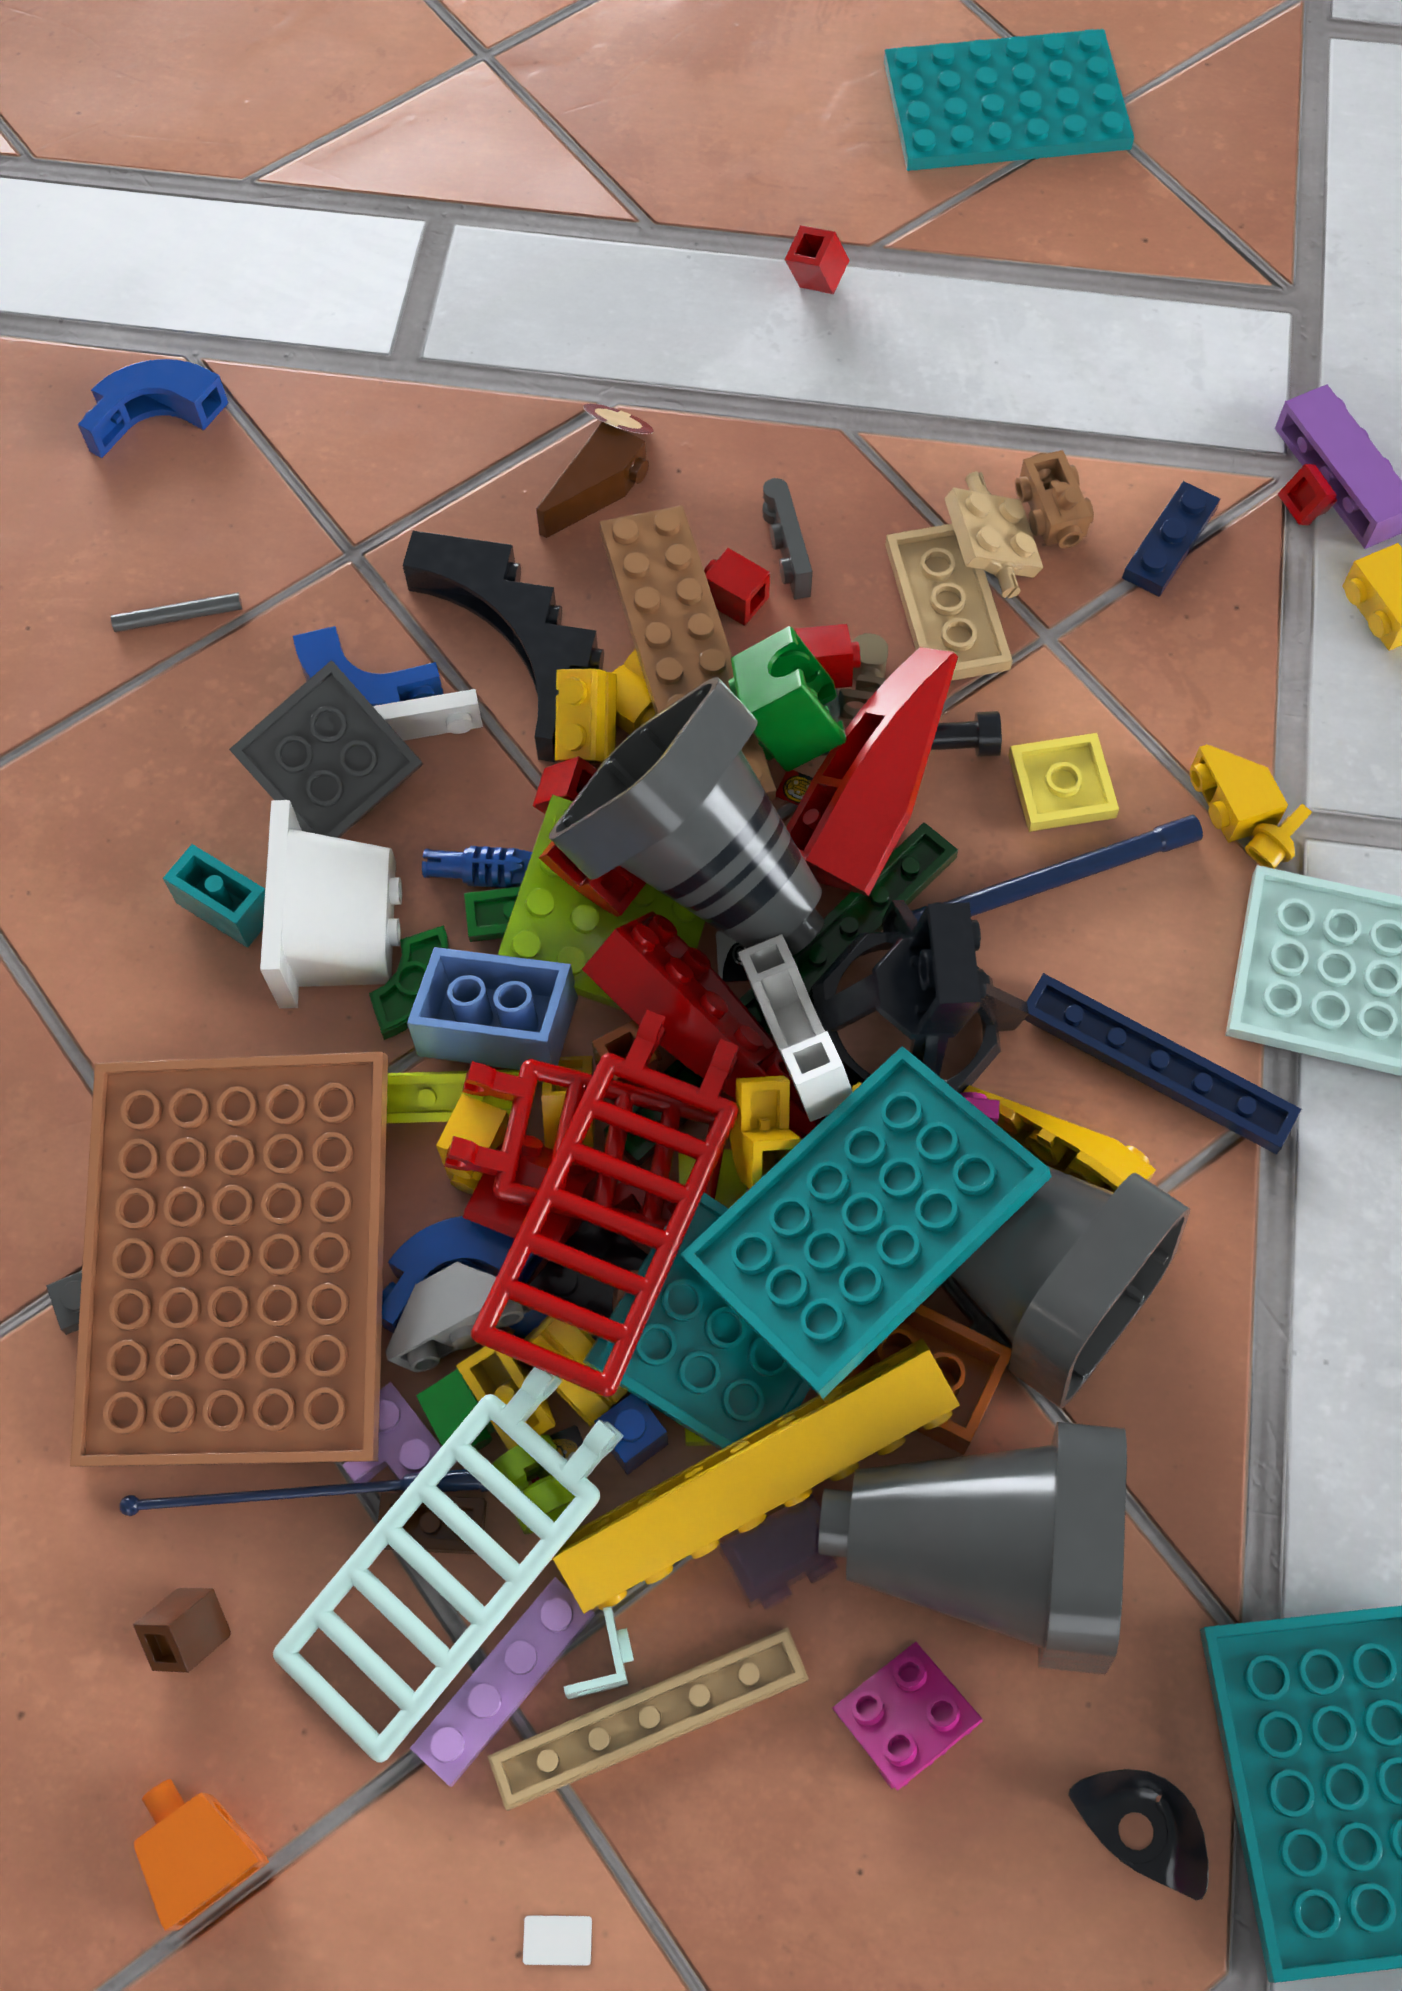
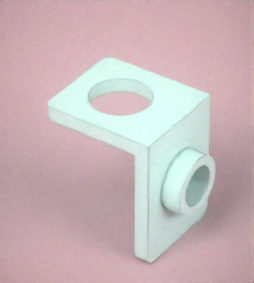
M611 1606L603 1608L616 1674L564 1686L565 1696L568 1700L628 1685L624 1663L634 1661L627 1628L617 1630Z

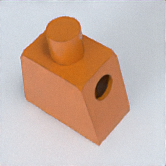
M168 1779L152 1788L142 1797V1801L156 1825L134 1841V1849L160 1923L165 1931L180 1930L269 1863L266 1855L212 1794L201 1792L185 1803L173 1781Z

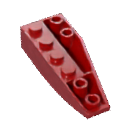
M923 647L917 649L862 706L845 729L846 742L830 750L814 775L786 828L818 883L866 896L870 895L911 818L958 660V656L954 652Z
M651 911L616 928L582 968L639 1026L646 1010L665 1016V1022L662 1026L665 1028V1033L660 1045L686 1067L703 1078L710 1066L720 1038L738 1045L739 1050L736 1054L738 1061L723 1090L729 1096L736 1099V1078L785 1076L790 1080V1128L808 1135L828 1116L826 1115L810 1122L775 1041L723 979L711 968V962L707 956L700 950L689 947L677 935L676 927L666 917Z

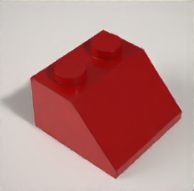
M525 1135L515 1183L535 1188L540 1187L549 1168L553 1152L552 1149L545 1147L540 1139ZM500 1144L495 1150L501 1151L502 1144ZM573 1162L568 1172L565 1190L592 1201L599 1173ZM483 1173L464 1210L463 1218L515 1239L530 1207L497 1199L492 1192L495 1176ZM550 1212L540 1234L565 1244L578 1230L584 1220Z

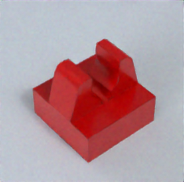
M1304 464L1278 492V496L1298 525H1310L1317 516L1327 513L1337 502V494L1315 464Z

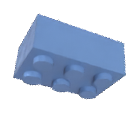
M434 947L407 1021L417 1055L464 1063L474 1061L488 1066L520 1070L522 1063L528 1059L558 1065L578 1000V995L574 989L575 981L571 964Z

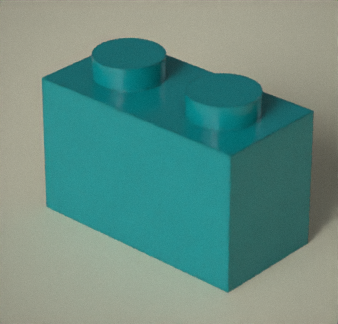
M191 844L163 877L176 904L248 948L263 930L265 888L197 846Z

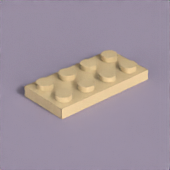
M953 524L886 535V550L915 649L923 647L954 652L958 656V660L951 681L1011 670L1013 660L985 571L965 566Z

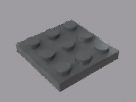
M332 660L229 749L274 800H290L302 831L340 838L423 765V762Z

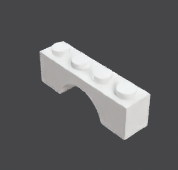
M781 934L738 952V955L810 1122L829 1115L853 1091L842 1061L828 1031L824 1030L797 965Z

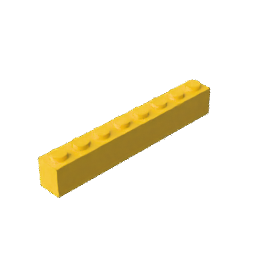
M922 1338L840 1383L824 1399L820 1396L811 1399L578 1528L552 1559L583 1613L597 1606L600 1610H603L605 1607H612L624 1599L627 1595V1589L642 1581H645L646 1584H653L663 1579L673 1570L674 1563L689 1555L696 1559L710 1553L719 1545L721 1537L736 1529L739 1533H744L757 1527L766 1519L765 1513L783 1503L785 1507H791L804 1501L812 1494V1487L824 1480L831 1478L832 1481H838L851 1475L858 1469L859 1461L875 1452L878 1455H885L896 1450L906 1441L904 1436L923 1426L924 1429L928 1430L943 1424L952 1416L951 1410L960 1406Z

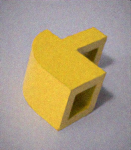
M785 1076L736 1078V1104L739 1107V1114L730 1132V1142L737 1174L749 1189L802 1140V1138L789 1129L790 1080Z

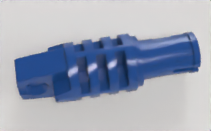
M470 846L465 848L464 852L425 849L423 858L427 859V862L422 861V875L424 878L462 879L464 884L474 887H520L532 852L516 848Z

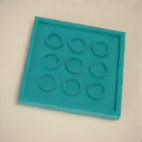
M704 1193L619 1386L721 1450L799 1407L811 1387L680 1255L729 1209ZM652 1248L637 1272L638 1275L645 1276L656 1252L655 1249ZM625 1292L609 1319L624 1324L636 1296ZM597 1337L583 1363L592 1369L602 1372L614 1343Z

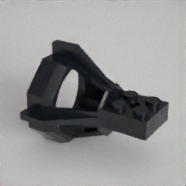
M892 900L882 919L883 932L860 933L812 985L808 995L824 1030L828 1031L842 1061L851 1088L858 1082L863 1083L871 1074L857 1064L847 1052L838 1035L839 1030L877 1011L910 1040L912 1039L909 1052L940 1076L948 1039L954 1038L977 1012L982 1023L983 1037L981 1046L972 1061L961 1072L945 1081L958 1093H963L969 1085L972 1086L1001 1052L999 1031L1015 1030L1029 1014L1028 1004L994 987L992 978L977 966L975 951H978L980 948L981 933L979 922L971 919L969 902L928 904L919 921H917L904 900ZM880 950H889L873 967V974L836 994L842 975L856 958Z

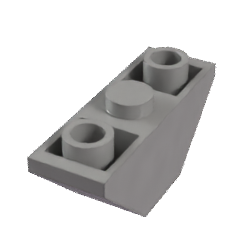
M455 1262L415 1284L386 1349L388 1361L414 1372H422L434 1368L439 1364L441 1358L456 1350L467 1349L477 1345L478 1343L471 1337V1330L496 1277ZM508 1300L496 1328L518 1323L524 1318L525 1313L533 1309Z

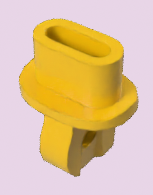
M1302 803L1279 826L1268 823L1256 825L1252 832L1254 838L1245 846L1246 853L1260 866L1273 869L1280 862L1290 861L1295 856V846L1290 836L1311 815L1312 811Z

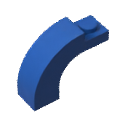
M173 359L148 360L119 369L96 384L91 391L97 404L84 415L78 427L89 452L103 458L132 426L144 419L161 415L174 416L205 430L226 407L228 400L220 375L187 361Z
M336 626L293 636L306 682L332 660L372 706L444 694L436 662L392 673H369L355 667L346 659Z
M463 1216L439 1221L419 1231L408 1239L388 1261L394 1275L399 1280L397 1283H389L382 1292V1326L394 1333L415 1284L455 1262L497 1277L514 1238L465 1219ZM530 1253L518 1281L527 1284L543 1258Z

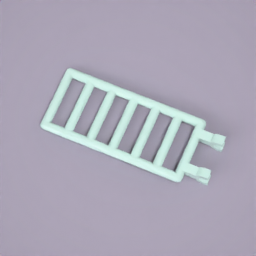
M534 1367L525 1378L521 1388L507 1405L494 1394L485 1395L273 1651V1658L284 1671L376 1762H384L390 1757L600 1500V1491L587 1477L600 1461L613 1450L624 1435L607 1421L604 1423L602 1420H598L585 1437L581 1446L567 1461L526 1423L538 1406L563 1381L557 1376ZM491 1420L575 1496L555 1522L471 1445ZM457 1461L540 1538L539 1542L521 1564L511 1557L437 1487L438 1483ZM422 1503L506 1581L486 1606L474 1597L402 1528ZM388 1544L471 1623L451 1649L368 1570ZM353 1586L436 1666L416 1691L333 1611ZM318 1628L401 1709L381 1734L299 1653Z

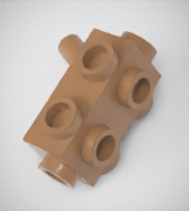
M1063 450L1051 453H1038L1030 458L1023 459L1020 477L1015 480V490L1018 500H1021L1022 503L1028 502L1032 510L1029 512V524L1033 535H1042L1046 546L1058 543L1061 548H1071L1080 543L1083 537L1087 536L1089 524L1094 520V511L1090 499L1084 498L1080 490L1079 475L1076 467L1069 464Z

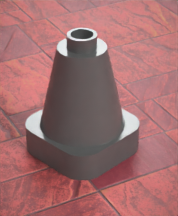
M1049 1167L1052 1177L951 1274L1012 1342L1009 1372L1059 1408L1067 1405L1076 1395L1152 1294L1177 1252L1190 1213V1208L1136 1172L1127 1177L1116 1191L1112 1192Z
M1057 1422L1052 1444L1049 1446L856 1469L852 1491L824 1488L820 1515L819 1555L847 1558V1581L1038 1646V1667L1105 1675L1116 1658L1121 1627L1127 1475L1125 1428Z

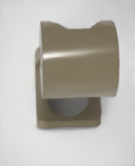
M873 633L859 635L852 641L859 642L861 665L860 668L853 669L856 689L843 688L839 690L838 711L842 718L853 720L860 710L854 709L846 703L857 701L865 704L886 681L888 644L882 637Z

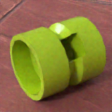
M540 1435L557 1450L550 1435ZM519 1445L513 1447L492 1463L494 1467L554 1522L575 1498L573 1494ZM539 1476L540 1480L531 1485L529 1484V1481ZM515 1516L524 1534L533 1533Z

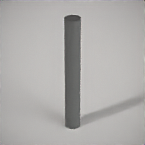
M238 592L111 615V623L114 632L242 610V602Z

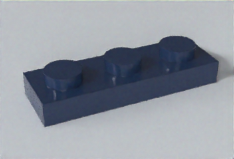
M1183 481L1125 567L1122 579L1160 597L1214 515L1220 498Z

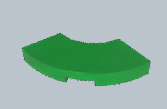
M444 925L400 939L402 956L397 971L385 985L369 993L384 1040L408 1029L407 1021L434 947L450 949Z

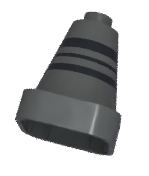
M719 677L706 681L631 733L605 759L549 834V839L589 880H594L615 867L621 866L745 948L752 947L782 934L793 956L804 949L818 935L825 923V919L815 909L820 900L822 889L741 750L754 732L758 720Z

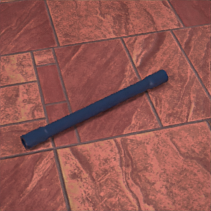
M1192 814L1157 826L1152 831L945 902L935 903L969 902L972 917L1158 852H1168L1200 841L1203 838L1202 826L1198 818ZM927 906L911 911L917 921H919Z

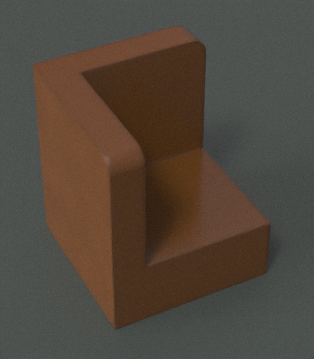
M178 1588L133 1624L152 1671L189 1673L227 1640L231 1634L213 1588Z

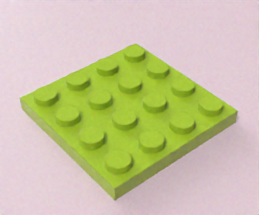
M552 794L497 955L571 964L575 981L574 989L577 995L622 1010L582 970L616 928L653 911L657 915H662L670 920L677 929V935L689 947L697 949L705 921L647 883L619 917L602 909L566 883L539 859V856L552 842L549 839L551 830L573 802Z

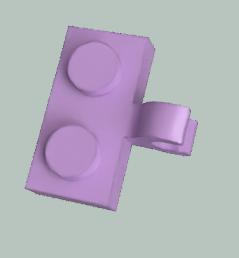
M390 1382L380 1390L378 1461L345 1462L342 1466L354 1483L369 1482L386 1466L391 1469L398 1480H401L405 1474L420 1473L441 1446Z

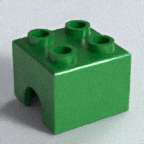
M788 626L731 658L734 677L728 680L729 687L732 693L758 720L753 734L758 738V744L763 748L765 758L768 761L775 758L786 772H789L846 742L843 721L840 720L836 723L830 715L828 706H823L837 698L834 681L792 627Z

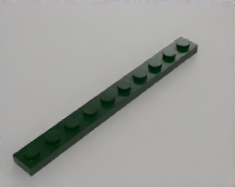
M925 822L922 823L891 853L870 895L866 896L855 892L848 894L824 918L825 923L818 935L804 949L793 955L807 992L809 993L812 985L860 933L881 932L883 930L882 919L892 900H904L909 905L957 858L958 849ZM751 988L739 1000L772 1038V1033ZM678 1059L663 1072L666 1075L699 1088L704 1079ZM633 1105V1113L660 1123L661 1112ZM681 1118V1119H680L679 1128H680L688 1119ZM609 1125L604 1129V1136L606 1138ZM628 1132L623 1154L636 1166L640 1167L654 1153L656 1143Z

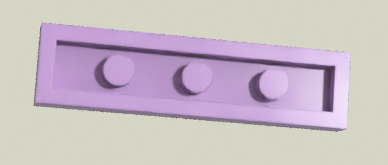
M554 1577L410 1749L445 1783L452 1787L593 1619L595 1612L590 1610L583 1613L572 1592Z

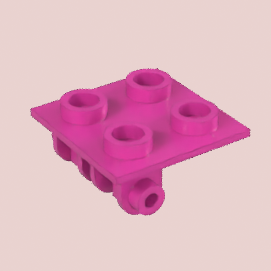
M916 1641L832 1707L837 1716L879 1767L878 1771L891 1789L895 1788L897 1791L901 1787L906 1786L917 1774L928 1765H932L938 1757L943 1756L949 1748L965 1735L970 1734L976 1726L983 1722L980 1715Z

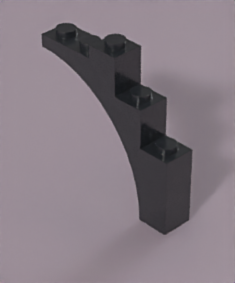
M412 531L403 562L408 590L432 595L469 610L496 629L516 650L526 665L538 696V718L534 736L538 760L555 762L556 695L559 694V690L556 689L557 670H602L604 649L598 648L596 630L561 625L562 606L556 605L554 587L520 582L521 564L515 563L513 545Z

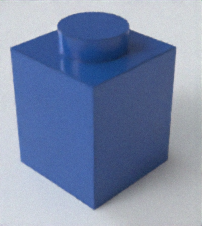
M630 1394L594 1421L595 1424L598 1420H602L604 1423L607 1421L624 1435L611 1453L627 1475L668 1445V1436L665 1428L648 1405L633 1394Z

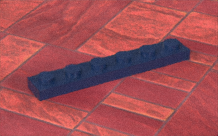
M1045 973L1042 974L1026 1001L1029 1014L1024 1019L1025 1021L1276 1155L1282 1148L1302 1110Z

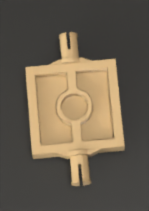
M975 471L966 477L969 490L953 488L944 499L965 566L982 569L998 578L1002 596L1004 598H1013L1020 593V587L1015 576L1034 578L1042 570L1043 565L1021 500L992 495L987 490L983 473L980 472L978 474V471Z

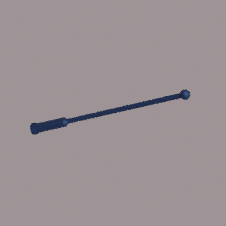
M466 1469L449 1470L437 1485L443 1492L468 1490L490 1492ZM419 1473L405 1474L401 1480L140 1500L134 1495H127L120 1501L119 1508L122 1514L133 1516L139 1510L397 1490L404 1492Z

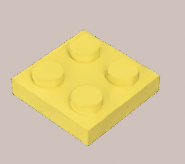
M1097 733L1010 746L1008 757L1029 832L1117 817L1119 806Z

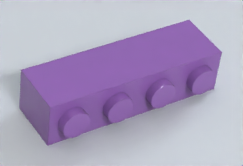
M1328 384L1285 401L1275 430L1302 466L1304 464H1315L1337 494V502L1333 505V508L1363 548L1367 549L1402 534V481L1393 470L1390 461L1383 457L1372 443L1366 430L1360 427L1348 412L1343 400L1338 398Z

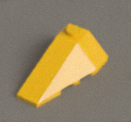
M971 1085L963 1091V1093L977 1092L986 1095L987 1099L1000 1100L997 1125L1046 1166L1115 1192L1132 1173L1136 1172L1150 1181L1156 1171L1155 1168L1149 1165L1148 1158L1140 1150L1133 1146H1124L1114 1138Z

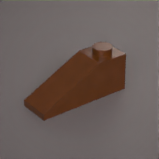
M601 422L536 508L539 535L545 538L552 536L624 498L635 483H641L649 467V462L646 460L645 440Z

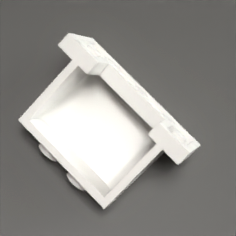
M290 800L271 801L260 971L279 1009L298 1008L299 987L386 984L392 977L393 946H400L401 939L399 918L394 919V905L402 904V883L400 877H395L396 860L392 848L302 831Z

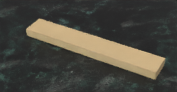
M787 1627L490 1754L487 1757L505 1809L509 1811L805 1683L809 1678Z

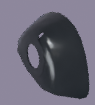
M1122 1769L1102 1772L1081 1779L1069 1789L1068 1795L1086 1824L1100 1842L1121 1862L1136 1872L1196 1901L1203 1899L1208 1887L1209 1865L1205 1836L1196 1810L1184 1793L1166 1778L1149 1771ZM1161 1795L1160 1801L1156 1802V1798ZM1132 1812L1140 1813L1151 1822L1153 1839L1151 1844L1145 1849L1132 1850L1121 1841L1119 1824L1126 1814Z

